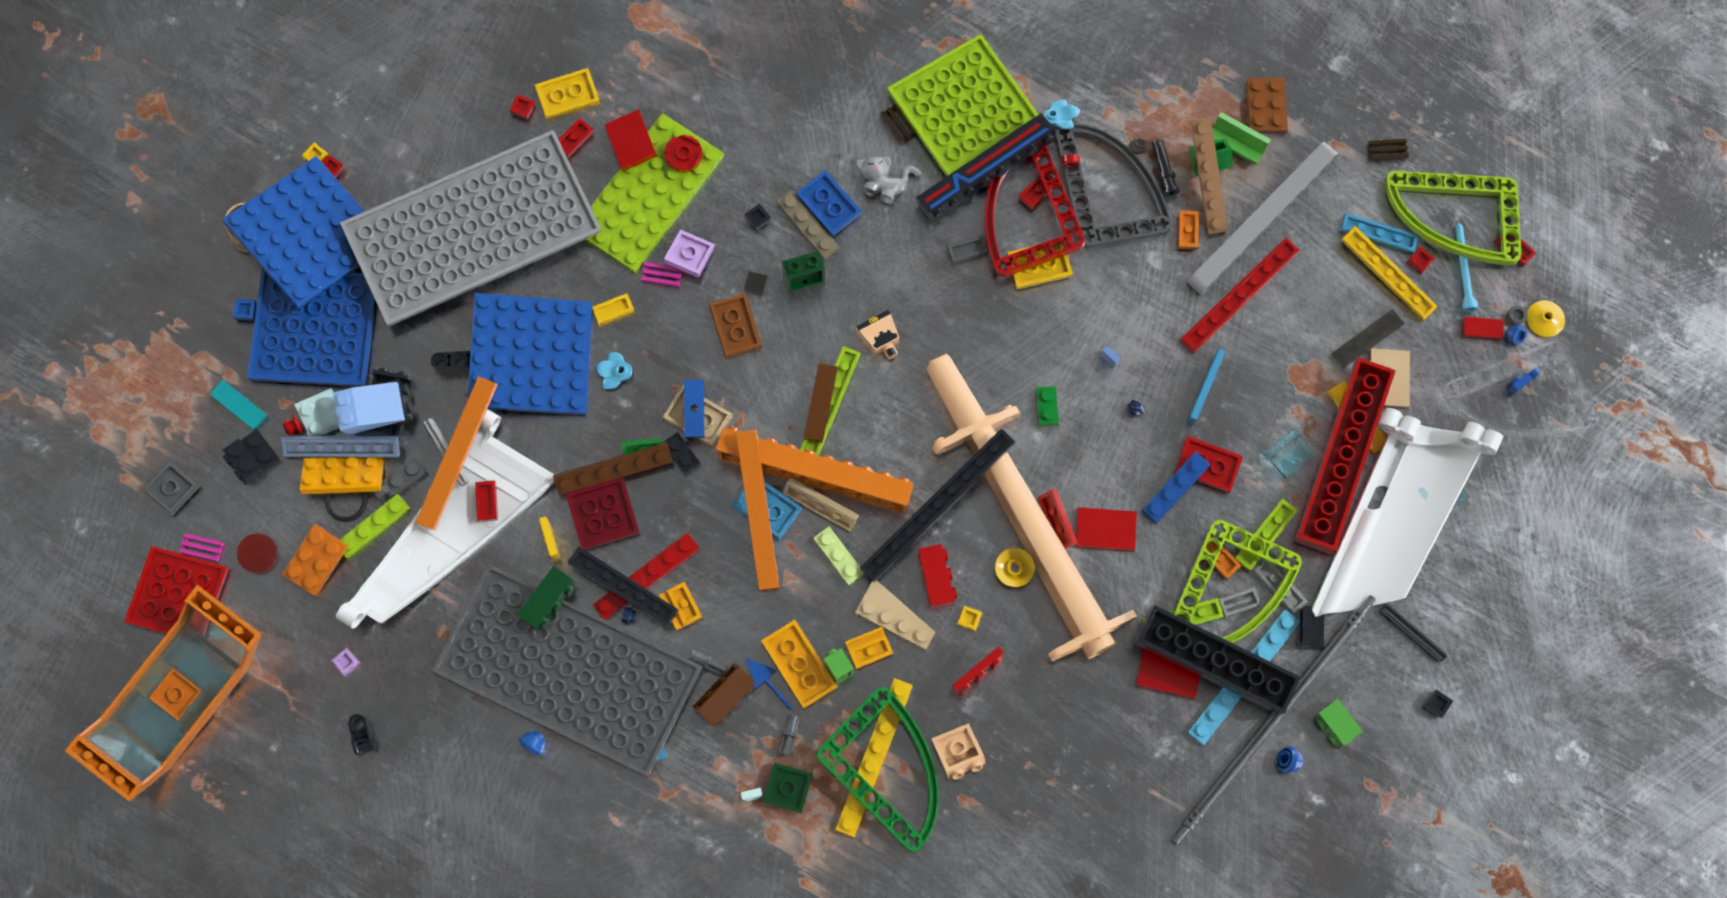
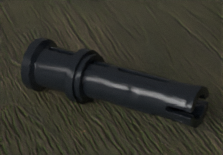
M1159 139L1158 143L1155 140L1151 144L1160 170L1159 181L1162 182L1164 188L1163 195L1165 197L1174 196L1180 192L1175 182L1176 175L1171 171L1164 141Z

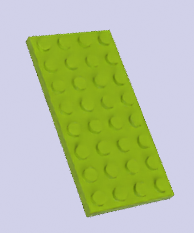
M663 113L648 131L657 157L628 170L622 171L621 168L618 170L591 206L602 232L585 239V241L635 274L724 157L722 151ZM689 135L699 141L703 157L696 169L682 173L669 167L665 159V148L667 143L674 137Z

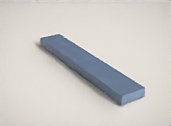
M283 436L281 438L283 457L400 456L398 436Z

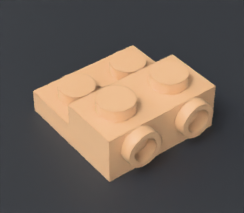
M969 723L931 738L948 779H960L964 776L965 772L970 770L977 772L986 764L985 757Z

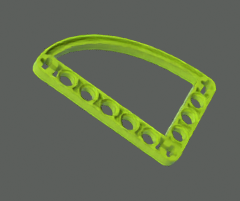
M1391 171L1387 175L1385 188L1391 206L1399 218L1423 239L1453 254L1486 263L1511 266L1515 265L1521 258L1518 185L1513 178ZM1415 178L1418 181V185H1411L1408 179ZM1427 180H1435L1437 186H1430ZM1448 180L1454 181L1455 184H1456V187H1453V188L1449 187V186L1446 184V181H1448ZM1465 182H1472L1475 188L1470 189L1466 187ZM1484 183H1491L1494 189H1486ZM1398 191L1498 196L1501 252L1471 247L1449 239L1430 229L1410 212ZM1504 201H1511L1513 203V207H1506L1504 205ZM1505 218H1512L1514 224L1508 225L1505 222ZM1506 235L1514 236L1515 242L1507 241ZM1510 250L1512 251V256H1515L1514 259L1508 255Z
M1216 520L1209 527L1173 613L1174 615L1182 614L1186 617L1187 621L1191 622L1224 543L1287 570L1279 587L1260 612L1235 632L1222 637L1234 643L1256 629L1276 609L1294 582L1302 565V559L1295 552L1228 522ZM1221 525V529L1224 532L1219 533L1217 539L1210 538V535L1214 537L1217 532L1214 527ZM1234 532L1242 535L1240 543L1233 541L1232 535ZM1253 540L1260 543L1261 548L1259 551L1251 549L1250 544ZM1208 542L1216 544L1217 549L1214 553H1210L1206 549ZM1274 548L1279 552L1277 559L1270 558V549ZM1285 553L1286 555L1284 556V558L1291 559L1293 557L1295 558L1294 562L1297 564L1290 567L1289 561L1283 560L1282 563H1280V560L1283 558V555ZM1201 560H1206L1209 563L1207 571H1202L1199 568ZM1193 578L1200 579L1202 585L1199 589L1192 587L1191 581ZM1186 596L1193 598L1194 605L1192 607L1184 605L1183 600Z

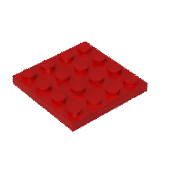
M151 546L124 622L167 634L178 621L185 604V599L197 585L217 600L219 599L229 568ZM195 610L190 626L205 637L211 620L198 610ZM187 631L180 637L184 640L203 644Z

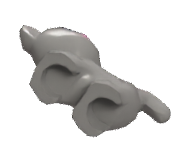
M887 156L857 160L856 166L858 170L862 172L864 178L869 180L863 188V193L869 197H873L876 193H881L879 200L887 205H890L893 199L904 190L909 173L914 174L916 177L921 176V171L918 168L908 166L903 168L900 178H887L891 165V160Z

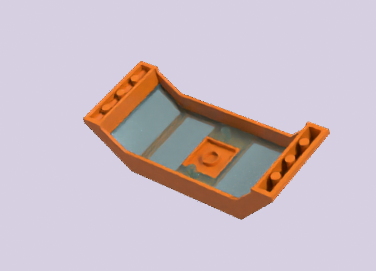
M199 585L185 599V604L178 621L103 715L81 734H78L65 750L66 753L128 801H132L173 766L248 671L262 637L260 632Z

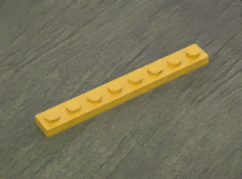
M894 678L890 691L905 707L913 685ZM888 704L880 713L858 773L873 788L900 721ZM855 778L852 789L857 790L860 787V781ZM867 792L864 795V801L867 804L870 799L871 792ZM849 793L835 830L855 838L865 808L851 793Z

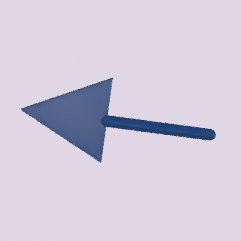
M746 658L751 678L756 682L753 685L754 690L765 682L782 702L791 709V704L768 680L777 670Z

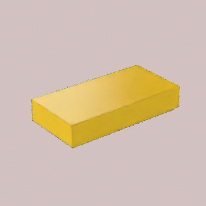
M627 293L592 307L598 326L635 312Z

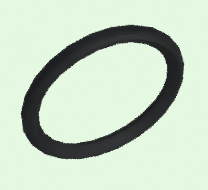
M361 492L363 498L361 508L358 510L357 513H355L352 516L341 517L333 513L329 506V497L331 493H327L325 496L326 510L333 518L337 520H353L357 518L366 507V493Z

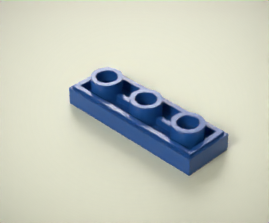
M684 380L685 439L705 438L704 380ZM692 408H698L696 412L691 411Z

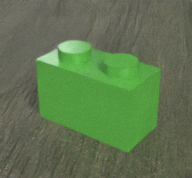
M834 648L825 654L824 666L836 685L854 675V668L842 648L839 650Z
M1338 699L1315 715L1319 727L1323 730L1325 729L1330 735V741L1340 748L1363 732Z

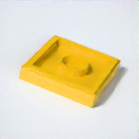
M547 517L539 518L548 554L553 563H560L562 561L551 524Z

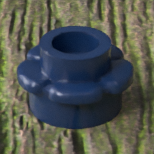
M1131 400L1130 404H1127L1129 413L1135 416L1144 414L1146 407L1144 404L1136 400Z
M633 606L631 608L624 607L621 622L627 623V625H629V622H634L636 611L633 610Z

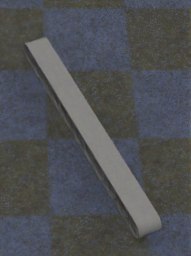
M1325 141L1322 142L1189 278L1187 283L1200 295H1203L1332 163L1338 153Z

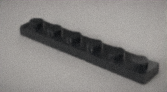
M580 546L577 547L567 562L581 573L666 627L670 626L679 612V609Z

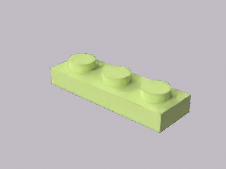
M830 526L813 537L814 541L848 586L865 575Z

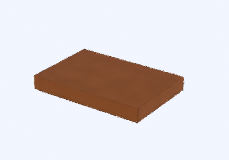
M746 293L709 303L725 359L762 348Z

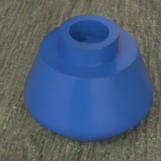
M536 730L532 733L528 731L519 738V745L539 756L544 751V735Z
M1286 746L1280 750L1277 756L1279 770L1283 773H1292L1299 771L1303 766V756L1295 747Z

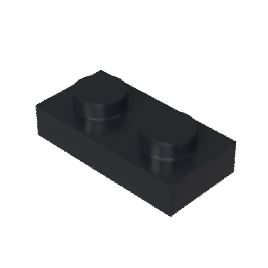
M678 432L662 442L668 443L672 459L684 475L701 465Z

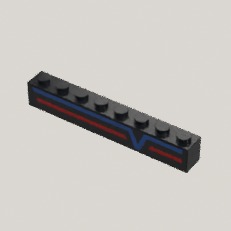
M1040 113L917 196L919 207L931 222L935 219H940L947 211L958 207L963 200L971 198L978 190L989 186L994 179L1005 175L1012 167L1020 165L1025 158L1036 154L1043 146L1051 144L1056 138L1055 128Z

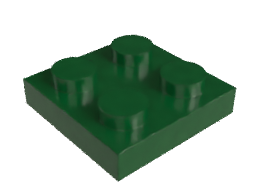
M774 762L762 802L802 814L813 773Z

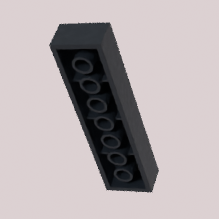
M1156 605L1150 607L1134 641V644L1278 715L1286 713L1301 679L1300 676Z

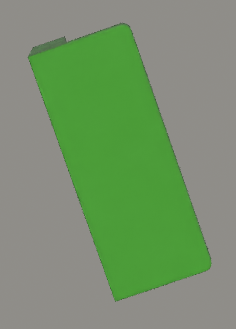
M1222 112L1212 128L1214 141L1226 138L1233 153L1254 165H1257L1271 141L1268 137Z

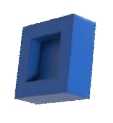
M235 299L233 318L235 320L254 321L257 302L255 300Z

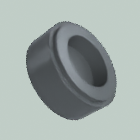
M1513 306L1507 312L1506 317L1511 325H1522L1527 320L1528 314L1523 307Z

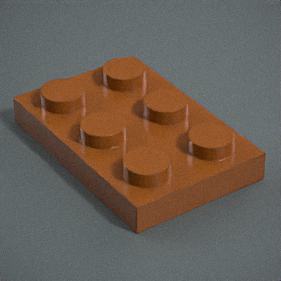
M1247 78L1249 128L1258 133H1287L1285 78Z

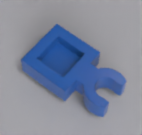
M1535 367L1523 377L1518 375L1510 382L1512 385L1507 389L1508 392L1514 395L1542 372Z

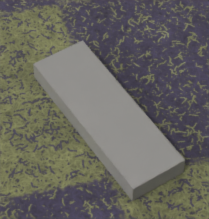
M1265 560L1252 570L1272 594L1275 593L1284 578V575L1275 565ZM1293 584L1281 601L1282 605L1292 615L1308 602Z

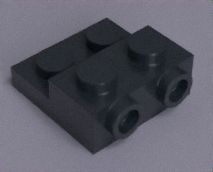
M258 429L242 440L238 438L222 450L225 453L222 456L229 466L233 464L236 468L234 474L240 481L244 479L248 484L281 461Z

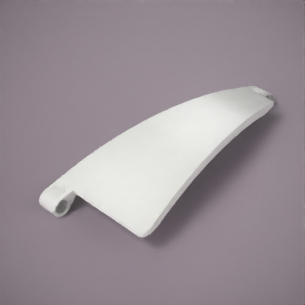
M487 409L462 467L470 482L462 487L456 481L436 530L434 531L415 523L420 513L419 510L355 597L340 607L336 618L352 629L356 628L366 615L379 623L385 622L460 566L522 514L554 484V474L492 437L501 422V417ZM495 480L498 520L478 522L475 482Z

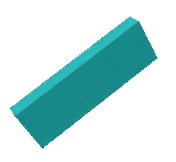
M224 380L210 393L213 398L253 430H256L268 417Z

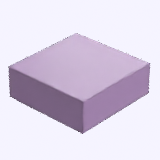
M347 647L331 660L343 676H346L360 664Z

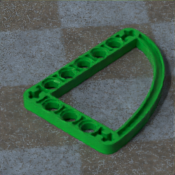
M879 687L818 748L816 758L905 849L917 851L928 839L937 817L939 804L937 774L928 745L915 721L888 688ZM885 692L886 701H879L877 705L880 706V708L878 709L877 706L870 701V699L872 698L873 701H876L879 697L877 693ZM887 704L896 713L909 732L917 747L926 774L928 804L924 823L919 833L840 755ZM865 705H870L873 708L872 716L867 717L863 714L862 710ZM853 719L859 722V729L857 731L850 730L848 726L849 722ZM837 734H842L845 737L844 745L838 746L835 743L834 739ZM822 750H829V757L832 760L835 759V757L838 758L837 761L833 762L831 767L828 765L829 763H831V761L828 758H821L823 755V753L821 752ZM838 763H842L846 768L843 775H838L835 772V766ZM852 778H857L860 781V787L857 790L852 789L849 785ZM867 792H871L875 797L872 804H867L864 801V795ZM881 807H886L889 810V816L886 819H882L878 814ZM896 821H900L904 826L901 833H896L893 830V824ZM908 829L910 833L907 835L910 838H917L915 841L917 846H909L910 840L907 837H904L903 840L901 839V836L905 835Z

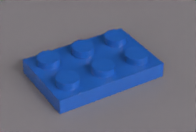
M826 170L796 192L797 197L832 237L862 214L859 207Z

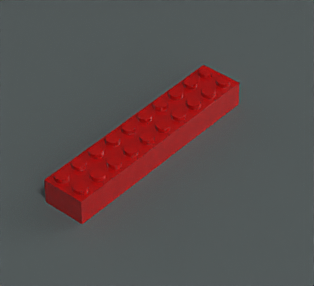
M1360 357L1354 362L1294 542L1329 555L1336 551L1396 370Z

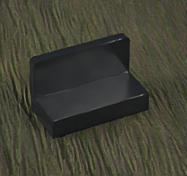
M1303 606L1300 609L1299 649L1323 650L1324 615L1314 617L1312 606Z

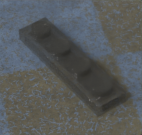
M1392 309L1335 350L1332 356L1345 369L1356 361L1358 357L1363 356L1371 348L1400 329L1405 323Z

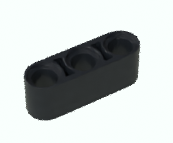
M471 351L438 352L432 355L430 362L434 370L439 374L469 373ZM464 359L463 365H456L457 360ZM439 360H445V364L443 366H436Z

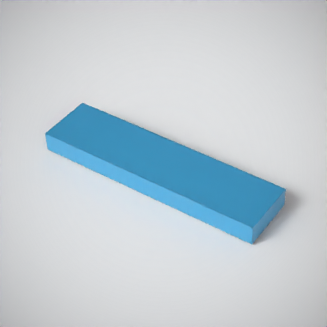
M1348 213L1344 214L1339 232L1347 234L1356 226L1373 243L1414 254L1419 235Z
M1222 349L1216 352L1187 420L1190 424L1194 425L1198 419L1226 351Z

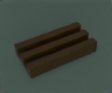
M896 103L891 108L889 107L886 111L880 113V116L901 144L917 135ZM894 111L897 113V115L900 117V119H901V120L903 121V123L906 125V127L908 128V130L911 132L910 134L908 133V131L906 130V128L903 126V124L900 122V120L898 119V117L895 115ZM890 114L906 137H902L887 115Z
M1407 138L1370 140L1368 142L1370 161L1407 159L1409 157V152H1407L1408 145H1406ZM1403 151V153L1374 154V152Z

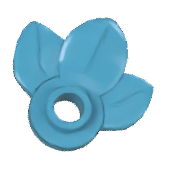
M1057 100L1051 104L1050 109L1046 110L1043 115L1053 127L1071 129L1074 127L1071 120L1080 113V110L1074 105H1067L1066 100Z
M610 352L608 361H602L595 367V371L604 377L601 387L605 390L617 388L621 381L628 380L632 375L631 365L625 362L623 356L617 352Z

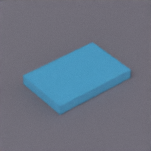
M764 481L772 536L780 540L802 511V507ZM743 489L731 507L748 518L745 491Z

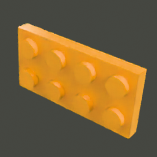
M384 457L304 458L300 483L301 495L381 491Z
M796 620L761 640V643L803 709L838 688Z

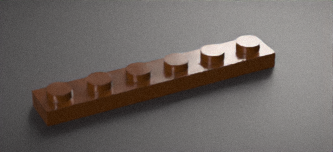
M665 442L553 475L558 495H562L669 464L673 460L668 443Z

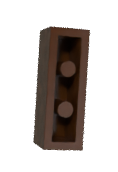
M733 663L692 707L714 727L725 719V715L729 710L737 707L739 700L744 695L752 691L753 685L756 682L739 665Z

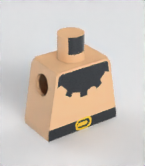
M889 310L856 326L857 335L874 355L884 352L888 360L898 355L894 346L899 343V335Z

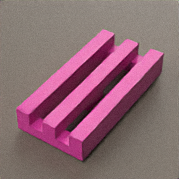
M644 262L641 281L680 288L683 271L670 265ZM648 268H650V269H656V270L676 272V273H678V274L667 273V272H661V271H654V270H648ZM647 274L660 277L677 279V281L647 277Z
M184 533V540L181 542L182 546L179 548V553L219 562L224 547L223 542ZM189 539L218 546V549L190 543ZM188 546L216 553V556L186 550Z

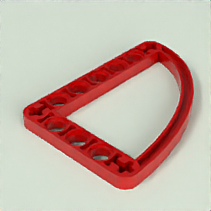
M1046 145L1040 148V152L1032 155L1031 158L1064 235L1001 258L995 236L994 215L998 191L1005 175L997 177L991 182L987 194L985 227L991 259L995 271L1000 277H1008L1079 251L1085 246L1084 234ZM1040 158H1046L1048 160V163L1045 165L1038 164V160ZM1051 173L1055 178L1047 181L1044 179V176ZM1054 189H1059L1061 194L1054 197L1051 195V192ZM1061 205L1068 207V210L1064 213L1059 212L1057 209ZM1067 221H1072L1075 223V226L1067 229L1064 224ZM1075 233L1077 240H1079V244L1073 242L1072 234ZM1055 244H1061L1064 247L1058 252L1053 250ZM1042 250L1046 254L1042 258H1037L1035 253ZM1020 257L1027 259V262L1023 265L1018 264L1016 261ZM1012 260H1013V262H1014V266H1015L1014 268H1012V264H1011V261H1012ZM1004 264L1005 267H1007V270L1003 271L1001 265Z

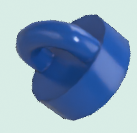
M1516 324L1506 331L1505 337L1514 344H1520L1526 339L1528 332L1524 326Z

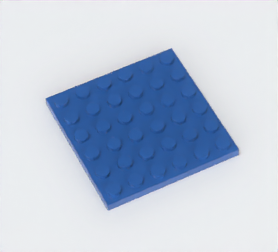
M317 156L222 220L225 226L298 310L360 266L340 222L365 211Z
M262 268L247 379L252 381L351 387L366 386L376 300L364 274L351 272L298 310Z
M475 293L468 399L479 376L498 384L488 409L586 415L592 302Z

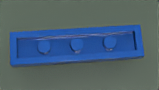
M1195 452L1142 510L1157 523L1211 464Z

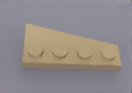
M878 581L875 583L871 582L855 612L856 615L879 627H883V629L925 651L935 635L933 629Z

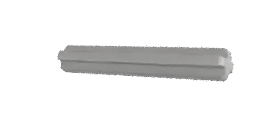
M429 418L423 422V426L443 458L448 448V443L434 420ZM463 468L457 478L458 484L462 487L470 482Z

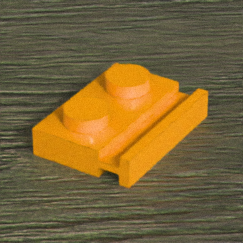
M685 582L659 594L661 599L679 609L678 614L672 621L676 631L702 619V615Z
M883 627L845 642L856 670L893 655Z

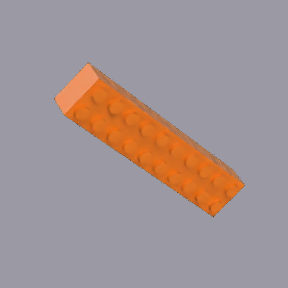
M733 427L723 428L716 448L718 460L741 466L736 432H740V430ZM758 438L763 473L789 480L791 477L806 486L906 515L914 483H910L909 479L899 477V479L893 478L887 472L876 473L872 471L873 469L866 466L859 468L845 460L842 462L835 461V458L829 455L818 456L815 455L814 451L808 449L801 451L791 444H785V446L777 444L778 442L771 438H766V440Z

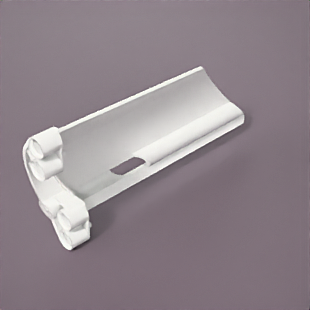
M1385 408L1378 427L1388 434L1312 606L1314 617L1359 609L1369 595L1376 599L1372 606L1406 598L1480 454L1496 455L1503 435L1494 430H1486L1475 422H1467L1463 432L1420 425L1421 422L1415 417L1404 416L1393 408ZM1386 486L1388 490L1380 508L1368 509L1367 506L1375 488Z

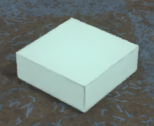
M761 788L741 792L744 802L763 797Z

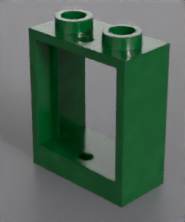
M820 251L782 261L783 279L788 294L825 283V267Z

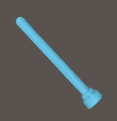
M1457 224L1455 226L1457 242L1465 244L1463 226ZM1459 256L1465 297L1461 303L1462 311L1473 312L1478 310V303L1475 297L1472 296L1468 260L1465 257Z

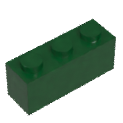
M553 566L517 613L518 617L538 632L541 629H545L550 623L551 619L549 618L554 612L557 613L562 607L563 599L566 596H570L574 591V580Z

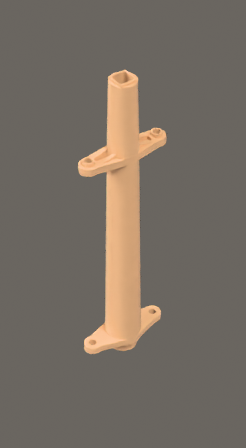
M945 354L930 361L926 367L933 384L958 429L953 435L947 438L940 437L933 442L932 449L936 455L965 443L969 445L974 455L996 434L995 428L1019 416L1018 408L1011 405L1004 407L999 413L985 415L949 355ZM1007 452L984 475L1026 552L1033 558L1039 576L1074 638L1051 651L1048 656L1051 661H1055L1070 653L1083 650L1087 659L1094 658L1113 647L1116 643L1111 633L1136 619L1137 615L1134 610H1131L1107 621Z

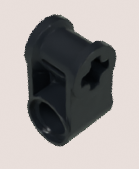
M361 714L352 715L348 720V727L355 755L368 749L376 750V742L369 719ZM361 718L363 726L360 729H356L355 721Z

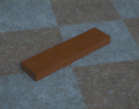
M818 364L804 439L818 442L824 441L838 366Z

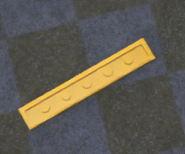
M1356 226L1341 239L1422 321L1438 307Z

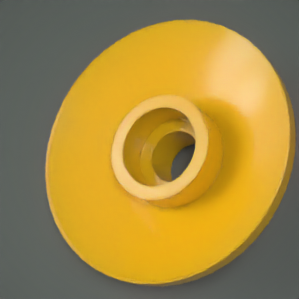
M1543 300L1529 307L1526 323L1535 335L1550 338L1557 335L1563 329L1565 317L1561 308L1555 303ZM1545 314L1550 316L1549 320L1545 318Z
M1009 548L998 556L995 563V572L1003 584L1009 587H1021L1032 579L1035 572V563L1031 555L1025 550ZM1012 566H1017V567H1018V571H1017V572H1013V571L1011 570V567H1012Z

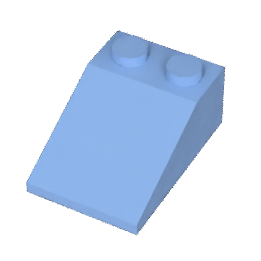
M397 382L354 387L333 393L339 429L348 435L405 420Z

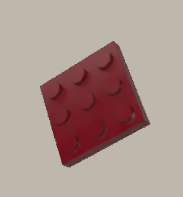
M623 477L566 494L580 546L584 550L640 534Z

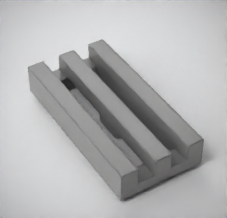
M1255 587L1219 599L1224 619L1262 606ZM1253 593L1252 597L1224 605L1226 601ZM1256 601L1254 604L1227 613V609Z

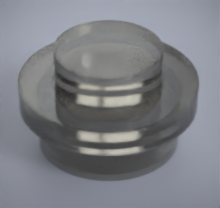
M1135 137L1128 144L1135 154H1143L1147 151V142L1141 138Z

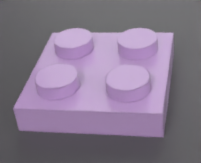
M680 230L664 258V263L699 278L715 249V244Z

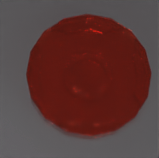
M255 533L248 535L238 546V562L245 570L251 573L266 572L273 567L277 560V545L265 534Z

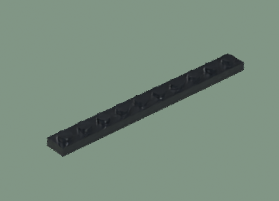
M1001 428L860 569L875 583L1016 442Z

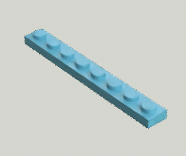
M1284 610L1251 652L1271 661L1301 621L1287 610ZM1222 688L1187 734L1204 746L1242 697Z

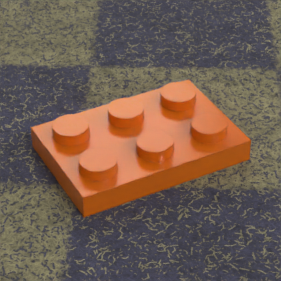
M314 524L282 575L313 596H317L349 545L318 524Z

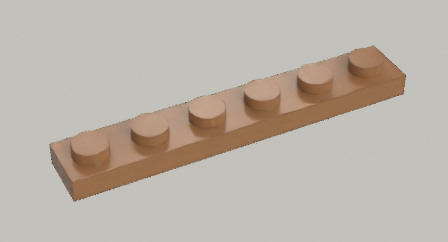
M1211 117L1190 120L1208 234L1228 231Z

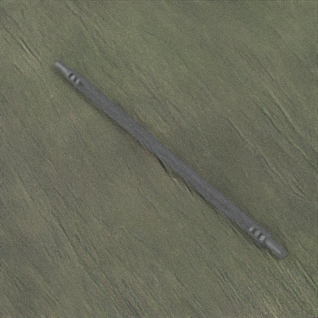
M1369 595L1360 608L1355 609L1301 676L1286 713L1278 715L1272 712L1183 821L1184 825L1171 839L1175 844L1178 845L1189 830L1194 829L1365 618V613L1376 601L1373 596Z

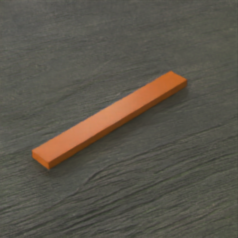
M478 376L415 523L431 530H436L498 384Z
M757 430L736 432L759 590L779 588Z

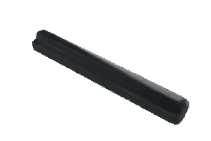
M1386 603L1382 607L1381 611L1437 660L1442 662L1446 659L1448 653L1392 604Z

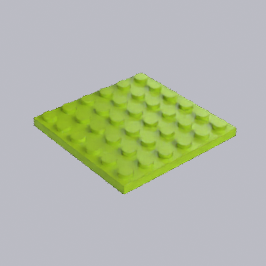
M982 34L887 87V92L946 176L1039 115Z

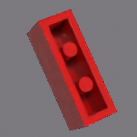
M942 544L919 548L918 557L930 610L954 605L957 593L955 587H951L950 580H953L951 568H947L946 561L949 560L947 550L943 549Z

